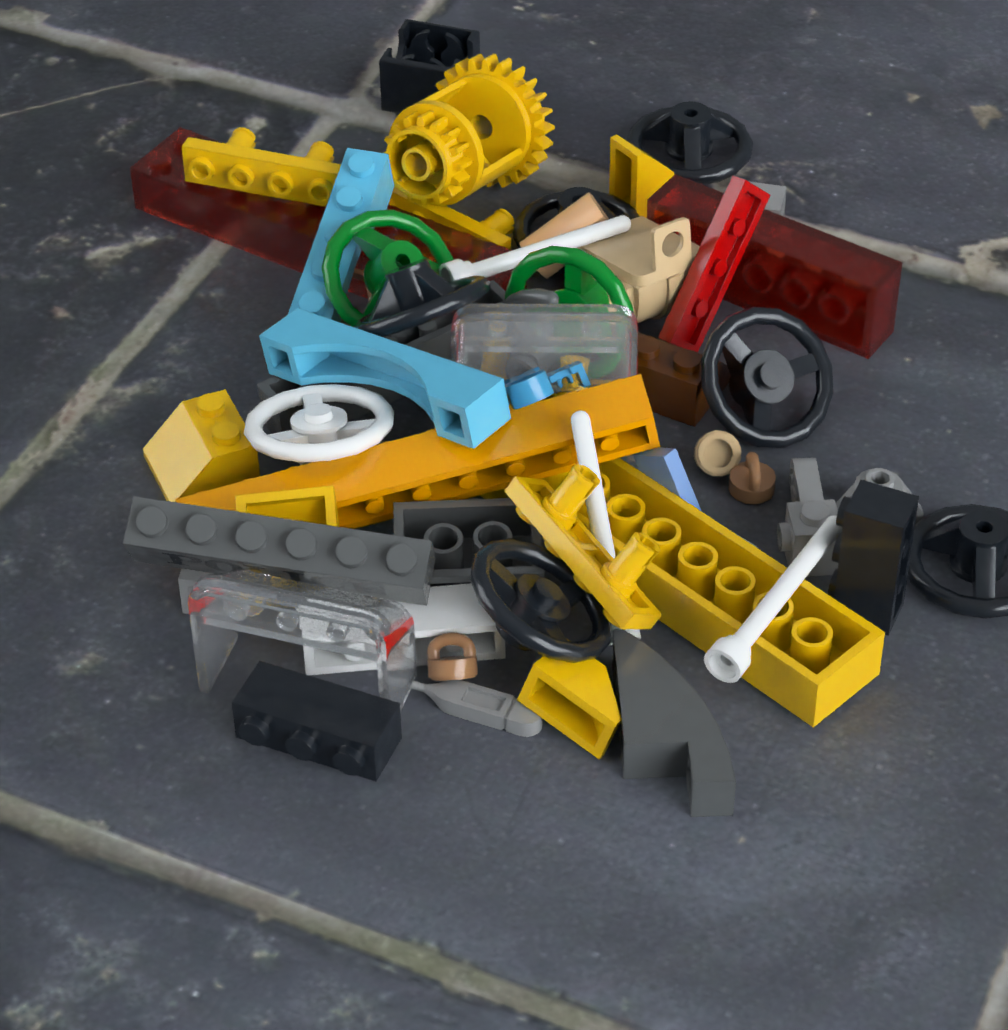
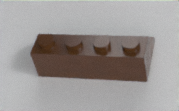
M610 322L613 339L615 340L617 325ZM546 328V329H543V330H539V331H542V332H550V333H552V332L549 330V328ZM635 331L626 360L609 376L598 379L602 380L605 384L616 379L637 375L638 354V374L642 376L652 412L695 427L710 408L702 391V354ZM584 338L574 342L562 340L566 346L568 356L584 357L590 360V363L600 360ZM718 361V383L721 391H723L728 385L731 375L727 365Z

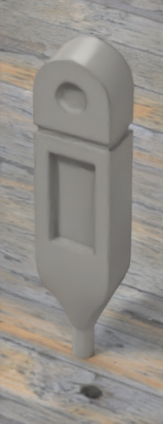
M413 680L411 683V689L424 692L446 714L502 731L505 729L506 732L523 737L534 736L542 730L543 719L517 701L514 695L463 680H446L433 684H425Z

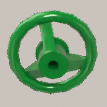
M395 210L365 211L343 222L327 242L321 267L326 295L340 318L350 326L354 327V324L360 319L372 313L386 281V273L426 258L414 244L404 240L394 241L371 227L391 226L410 232L430 250L437 263L429 259L428 261L432 270L438 275L441 264L454 260L440 235L419 218ZM352 239L369 258L363 275L365 285L372 296L363 314L352 306L343 291L339 273L343 250Z
M549 246L528 253L513 269L505 292V299L511 294L523 290L527 280L539 268L554 263L565 264V288L554 291L559 297L558 305L554 308L540 307L524 315L536 331L549 328L555 336L570 342L579 341L584 338L600 358L598 361L589 363L587 373L589 381L609 376L626 360L635 335L633 306L622 281L603 261L578 248ZM609 298L616 312L617 335L615 340L613 339L607 314Z

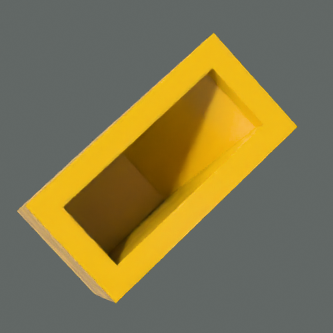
M616 134L610 137L609 194L615 195L629 203L639 216H644L645 218H649L672 207L674 172Z
M542 656L533 664L517 698V701L597 759L604 756L622 720L607 668L595 658L571 663Z

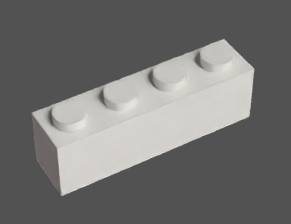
M472 583L430 587L427 606L353 594L300 598L306 675L427 665V649L430 641L438 635L452 632L463 634L473 641L477 661L505 658V640L497 631L493 619L479 603ZM412 616L414 627L410 629L392 650L387 664L386 644L383 637L394 632ZM448 645L440 649V657L464 655L463 648L456 645Z

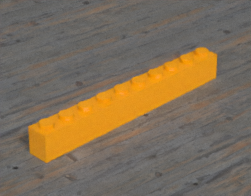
M641 374L579 391H571L514 410L512 408L510 409L511 419L474 449L437 436L436 429H430L426 432L401 439L382 442L356 455L331 461H318L300 466H292L271 474L244 479L237 483L207 491H200L193 495L175 499V502L236 511L235 495L333 485L339 526L356 529L393 519V502L464 500L505 489L514 477L543 479L571 471L575 464L579 466L571 426V416L579 410L585 411L590 417L598 463L658 448L660 443Z

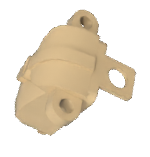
M644 216L631 219V227L627 232L578 247V249L603 261L622 281L633 306L634 325L648 319L656 320L668 316L700 248L699 245L691 242L689 219L681 217L659 225ZM609 298L607 310L609 322L617 325L616 312Z

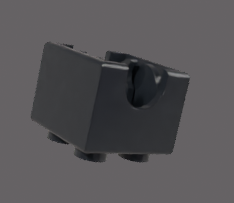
M405 19L398 30L399 43L396 58L392 57V48H387L379 60L382 111L393 112L398 116L404 109L439 91L435 85L437 82L445 79V71L467 57L470 59L480 54V32Z

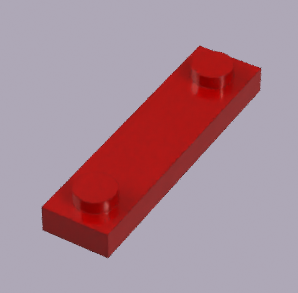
M732 176L671 311L665 320V324L658 337L659 339L698 353L771 196L770 194L745 179Z

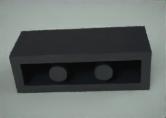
M860 480L851 498L844 496L838 509L836 525L843 528L842 533L837 537L832 553V561L838 563V568L835 569L832 575L828 595L883 630L885 635L889 636L904 604L919 496Z
M263 661L258 662L232 702L236 738L245 740L255 746H264L290 754L299 760L312 761L337 769L344 774L357 775L372 781L378 780L402 739L400 703Z

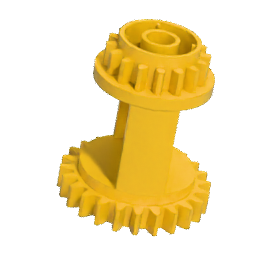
M494 53L486 58L482 54H477L470 59L467 57L445 71V79L437 82L435 85L439 91L404 109L395 118L389 135L384 139L388 145L383 153L389 154L395 188L406 194L409 200L413 198L420 199L422 205L447 206L463 200L485 185L491 187L499 182L500 186L504 188L512 182L517 184L540 169L538 164L548 158L544 150L553 145V141L545 135L555 129V126L546 122L544 118L552 113L553 110L548 107H542L540 103L547 96L546 92L535 93L533 90L538 80L533 78L526 82L523 79L525 74L524 66L513 71L511 58L508 57L499 62L497 54Z

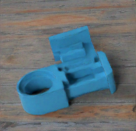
M575 361L547 374L544 369L540 370L539 367H535L518 376L504 380L508 404H511L514 410L552 395L554 391L550 383L556 382V385L560 388L563 387L562 379L564 378L567 379L568 383H573L574 380L571 374L576 375L579 386L585 388L591 384L583 364L579 361Z

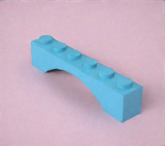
M347 148L288 314L299 308L341 323L342 319L326 295L321 268L327 242L343 222L365 211L387 210L394 189L389 154ZM353 239L343 250L339 267L341 285L346 296L355 266L362 251Z
M297 308L259 335L269 374L301 386L319 383H357L395 391L410 398L426 411L434 423L437 436L474 449L511 419L503 378Z

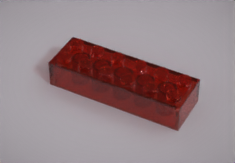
M675 174L647 200V219L662 225L685 217L690 220L691 242L701 246L724 193ZM764 209L722 300L744 309L749 307L778 308L803 320L820 340L869 359L894 332L903 262Z

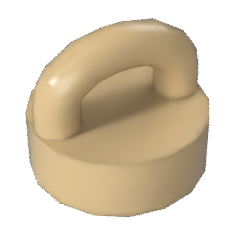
M713 430L705 433L698 439L694 447V459L702 472L710 476L722 477L730 474L731 469L738 466L741 460V447L738 440L732 434L726 431Z

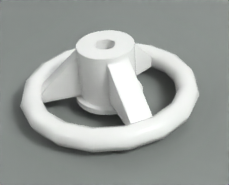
M341 384L310 385L283 391L261 401L248 413L244 435L256 451L274 459L294 461L300 463V465L318 461H331L359 454L379 444L393 427L394 410L382 395L363 387ZM323 402L356 404L371 410L375 415V419L348 422L347 413L343 409ZM303 405L304 409L294 413L290 419L293 430L269 435L263 431V425L272 416L289 408Z

